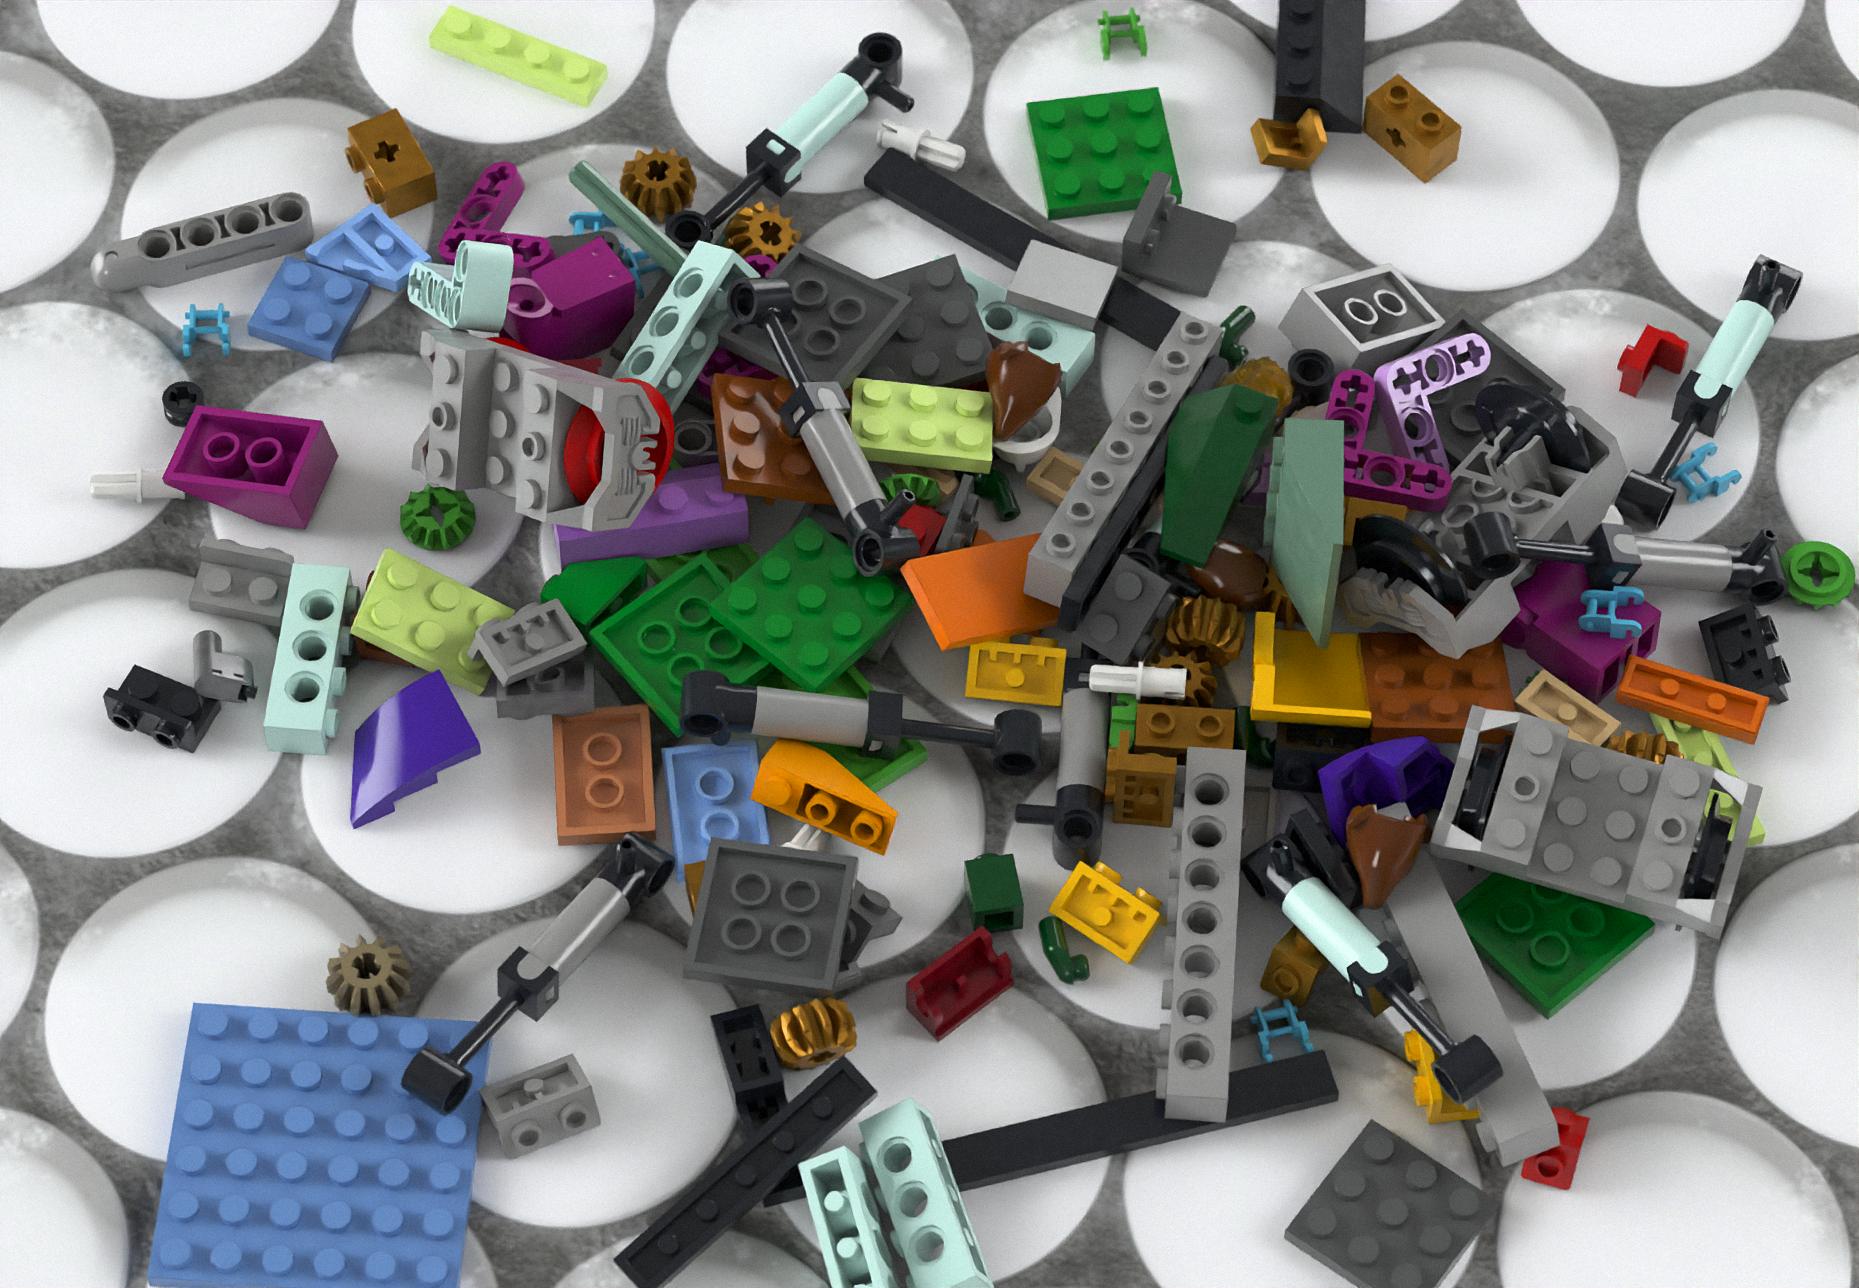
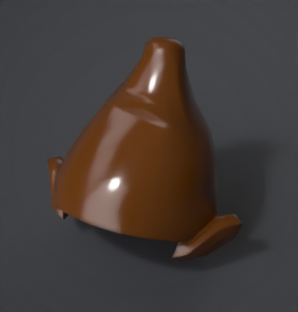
M1010 341L1001 343L999 349L990 351L986 361L985 375L993 401L992 435L998 441H1007L1028 421L1038 415L1061 383L1063 372L1061 371L1060 363L1052 364L1028 351V342L1018 341L1014 344Z
M1220 538L1205 570L1184 563L1192 581L1203 587L1202 595L1207 599L1219 597L1220 601L1224 604H1234L1237 606V611L1242 614L1250 612L1254 604L1260 603L1267 596L1262 590L1266 577L1265 559L1237 542Z
M1368 804L1364 807L1359 805L1351 810L1346 821V834L1350 853L1361 880L1365 908L1371 910L1381 908L1395 886L1410 873L1418 859L1422 844L1427 845L1431 842L1433 831L1425 814H1421L1417 819L1410 815L1404 816L1403 821L1378 814L1375 804Z

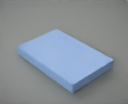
M758 738L732 740L724 746L705 743L661 748L673 856L676 860L675 873L677 883L685 882L684 865L706 860L711 837L772 845L767 806L750 799L761 764Z

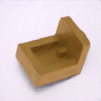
M1308 109L1297 123L1258 118L1250 128L1260 164L1306 171L1324 150L1328 142L1319 112L1315 109Z
M1294 925L1273 947L1260 982V987L1283 1000L1289 999L1291 1004L1302 1008L1308 1002L1315 981L1331 963Z

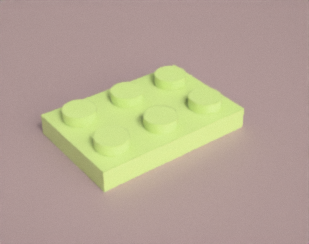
M856 378L852 382L849 426L867 461L984 474L990 473L992 464L993 409L990 392Z
M387 547L381 554L349 633L431 673L440 669L445 680L479 696L487 685L492 669L485 658L472 662L467 655L475 638L474 633L482 624L491 619L498 618L501 622L513 617L516 610Z

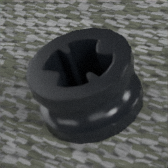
M176 382L168 386L162 395L165 418L176 427L184 428L187 426L196 405L205 406L203 391L193 382ZM190 399L188 407L178 408L180 405L179 400Z

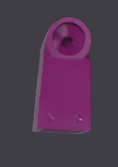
M600 236L531 272V279L523 277L511 279L505 320L499 332V337L517 341L526 347L531 354L553 361L586 358L611 347L633 317L636 280Z
M1541 560L1536 565L1533 576L1513 587L1521 611L1499 634L1501 635L1502 643L1512 648L1525 649L1527 655L1560 681H1567V686L1597 706L1619 685L1630 654L1646 659L1656 650L1662 612L1645 600L1641 605L1634 604V598L1630 597L1627 606H1617L1615 616L1616 619L1638 622L1642 627L1639 637H1632L1631 630H1627L1624 639L1610 638V633L1586 631L1578 624L1579 618L1585 615L1587 611V606L1581 602V594L1584 591L1591 590L1583 564ZM1597 607V614L1607 615L1608 608Z

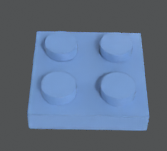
M286 255L247 324L248 333L250 336L333 363L371 295L370 283Z

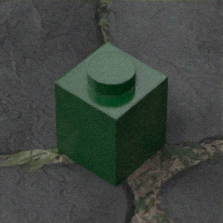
M986 853L977 856L973 860L964 861V889L973 932L981 926L990 934L1023 929L1024 903L1013 853L1005 855Z

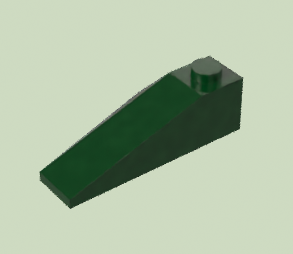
M1237 383L1185 398L1168 432L1160 554L1205 570L1273 435L1279 403L1278 398Z

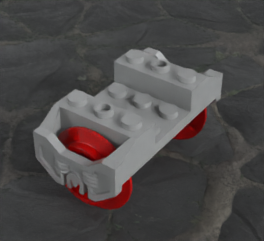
M455 328L422 330L420 354L433 374V387L429 411L430 422L413 446L412 469L421 472L426 481L454 491L487 488L516 498L515 512L545 523L581 528L590 532L624 529L631 526L647 500L653 495L664 479L674 448L675 432L671 410L663 395L654 386L634 378L613 380L531 354L526 347L517 341L504 337L480 338L469 334L467 330Z

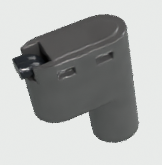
M211 630L197 633L193 638L194 688L196 692L204 697L233 703L247 702V697L255 699L258 686H254L252 663L246 658L222 653V639L218 633Z

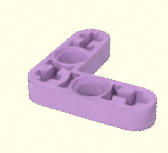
M1471 333L1453 337L1383 364L1377 369L1373 378L1375 395L1395 456L1435 464L1443 467L1450 474L1449 463L1426 395L1479 375L1487 369L1491 357L1490 349L1486 340L1480 335ZM1469 350L1471 358L1467 359L1466 362L1455 364L1452 356L1460 355ZM1428 357L1433 358L1439 368V375L1435 382L1427 376L1425 371V363ZM1409 374L1412 382L1400 385L1395 389L1393 380H1396L1399 376ZM1408 415L1412 416L1418 424L1419 431L1415 440L1407 436L1404 424ZM1413 448H1424L1423 452L1414 453ZM1405 477L1404 482L1409 488L1410 478ZM1426 483L1424 491L1427 493L1434 492L1435 485Z

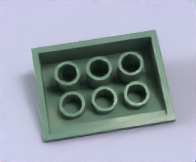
M1285 418L1283 437H1274L1269 491H1267L1266 517H1264L1263 546H1271V565L1317 647L1328 649L1343 550L1344 421Z

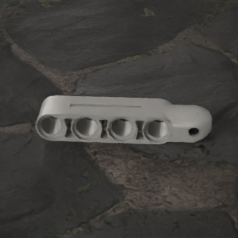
M281 193L151 228L139 236L107 244L99 250L90 265L93 281L101 291L108 293L123 292L146 285L164 288L301 251L307 248L314 238L309 202L299 193ZM109 254L118 256L117 260L113 262H107L105 259Z

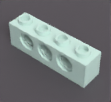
M698 240L611 379L634 378L654 386L667 401L673 417L718 345L717 334L731 319L727 308V296L730 286L739 278H760L761 275L734 250Z
M937 254L933 260H937L943 257ZM960 266L993 350L999 349L1000 344L1007 341L1013 344L1018 341L1028 342V351L1052 364L1060 363L1063 374L1058 387L1061 397L1066 399L1094 361L1095 333L1005 303L1008 289Z
M293 563L263 724L268 751L326 756L329 737H337L339 709H335L334 706L336 696H344L346 668L341 666L343 655H351L353 638L351 633H349L350 614L353 615L360 608L361 597L360 587L353 586L350 567ZM321 616H327V617H328V618H326V619H324V620H314V619H316V618H318V617H321ZM312 657H322L316 661H307ZM304 698H315L309 702H299Z
M910 1097L859 1122L858 1126L864 1140L859 1143L860 1153L871 1171H875L879 1186L874 1188L875 1195L882 1210L891 1216L895 1230L890 1232V1237L898 1255L907 1261L911 1275L906 1277L908 1288H994L931 1112ZM912 1155L909 1166L899 1172L902 1161ZM928 1199L926 1209L920 1215L915 1216L917 1206L922 1201ZM944 1244L942 1254L936 1260L931 1261L934 1249Z
M846 1146L798 1164L832 1288H901L866 1164Z

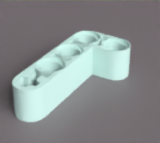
M462 240L457 249L454 266L415 261L411 266L408 277L409 300L450 328L499 333L505 320L514 259L512 248L508 245Z

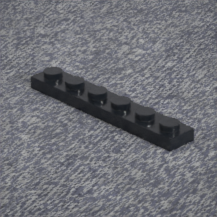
M842 1055L613 1259L615 1265L636 1288H664L799 1167L798 1164L805 1162L877 1098L878 1091Z

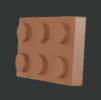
M649 705L596 707L595 712H584L574 717L552 714L558 846L617 843L632 830L648 840H656Z

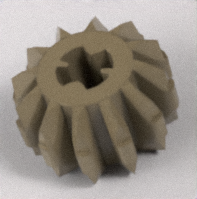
M359 935L356 942L357 946L354 948L341 943L338 949L340 957L329 958L327 965L329 976L326 980L328 993L334 996L335 1006L339 1011L350 1008L352 1016L355 1017L365 1012H371L373 1017H379L381 1015L380 1009L384 1007L397 1013L399 1007L398 998H406L410 992L407 980L411 976L410 964L403 960V953L398 944L387 947L386 940L381 935L372 944H367L365 938Z

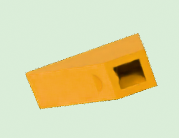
M780 737L761 760L750 797L753 801L882 856L887 852L899 813L826 751L800 740Z

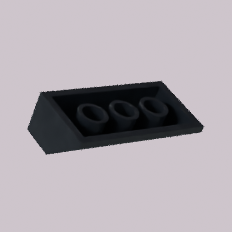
M1277 0L1272 120L1297 123L1308 109H1315L1319 112L1323 128L1326 132L1362 133L1366 0Z

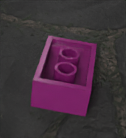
M196 405L162 480L165 485L262 524L306 529L339 455L324 422L321 420Z

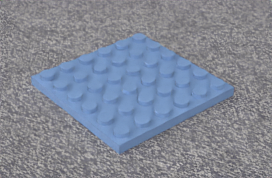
M193 1003L147 1274L149 1286L170 1288H460L484 1107L479 1089L487 1085L493 1037L464 1066V1069L472 1073L473 1076L471 1087L464 1100L452 1113L442 1116L402 1088L403 1074L416 1054L427 1046H432L441 1053H450L478 1023L476 1021L386 1015L373 1017L371 1014H360L358 1017H355L351 1013Z

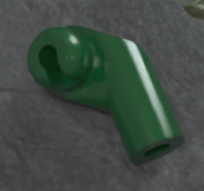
M1245 305L1237 307L1219 326L1224 329L1219 357L1228 360L1229 366L1234 370L1243 368L1248 360L1246 358L1249 355L1248 348L1238 345L1240 337L1254 324L1256 318L1253 310Z
M990 469L989 474L961 471L960 483L964 474L973 476V494L991 501L1000 521H1012L1020 515L1021 510L1005 474L994 469Z
M1250 706L1234 707L1232 709L1235 710L1233 749L1246 750V761L1255 768L1268 769L1273 767L1276 739L1270 743V738H1262L1256 734V720H1251Z
M1054 916L1042 919L1038 924L1043 953L1059 980L1068 985H1073L1074 981H1086L1090 977L1088 959L1083 954L1070 957L1061 920Z

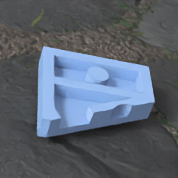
M374 202L305 249L306 260L311 264L369 282L372 285L393 292H399L408 285L409 272L415 261L432 263L431 256Z

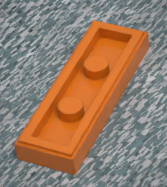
M1630 654L1614 702L1755 745L1770 698Z

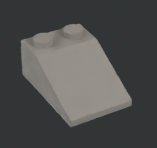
M1389 263L1302 288L1278 328L1289 339L1295 350L1317 349L1327 354L1334 364V382L1338 374L1349 369L1366 372L1373 378L1380 366L1410 354L1446 322L1401 273Z

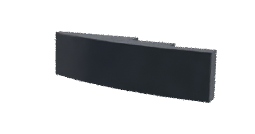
M759 1004L710 1016L721 1063L744 1142L788 1104L784 1080ZM799 1167L762 1199L764 1208L807 1197Z

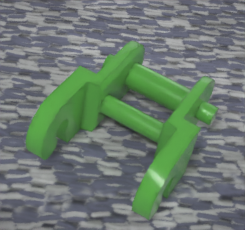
M1134 8L1129 9L1128 15L1108 16L1106 10L1102 11V18L1098 19V25H1103L1100 33V46L1104 61L1110 60L1109 45L1111 44V38L1132 36L1133 42L1138 44L1140 56L1147 57L1144 25L1137 26V22L1140 21V15H1135ZM1130 24L1131 30L1111 32L1110 26Z
M1121 693L1117 696V702L1119 704L1126 703L1128 706L1118 705L1112 708L1109 747H1119L1120 730L1130 731L1128 754H1133L1137 700L1131 694Z

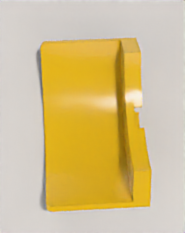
M1256 612L1251 680H1253V691H1251L1250 696L1251 720L1369 728L1372 713L1366 711L1356 650L1358 635L1330 633L1328 649H1322L1317 647L1309 631L1274 629L1275 613Z

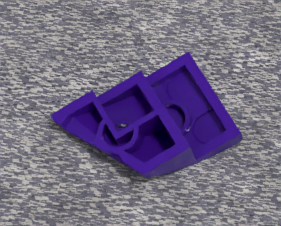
M440 669L420 678L393 695L378 707L355 731L350 822L353 829L395 812L394 801L438 783L437 772L481 754L480 743Z
M1417 736L1383 741L1347 753L1320 769L1318 773L1331 832L1341 848L1347 851L1346 821L1351 810L1356 806L1364 807L1368 804H1375L1378 811L1405 801L1413 818L1429 806L1441 811L1455 764L1449 758L1440 754V750L1429 739Z

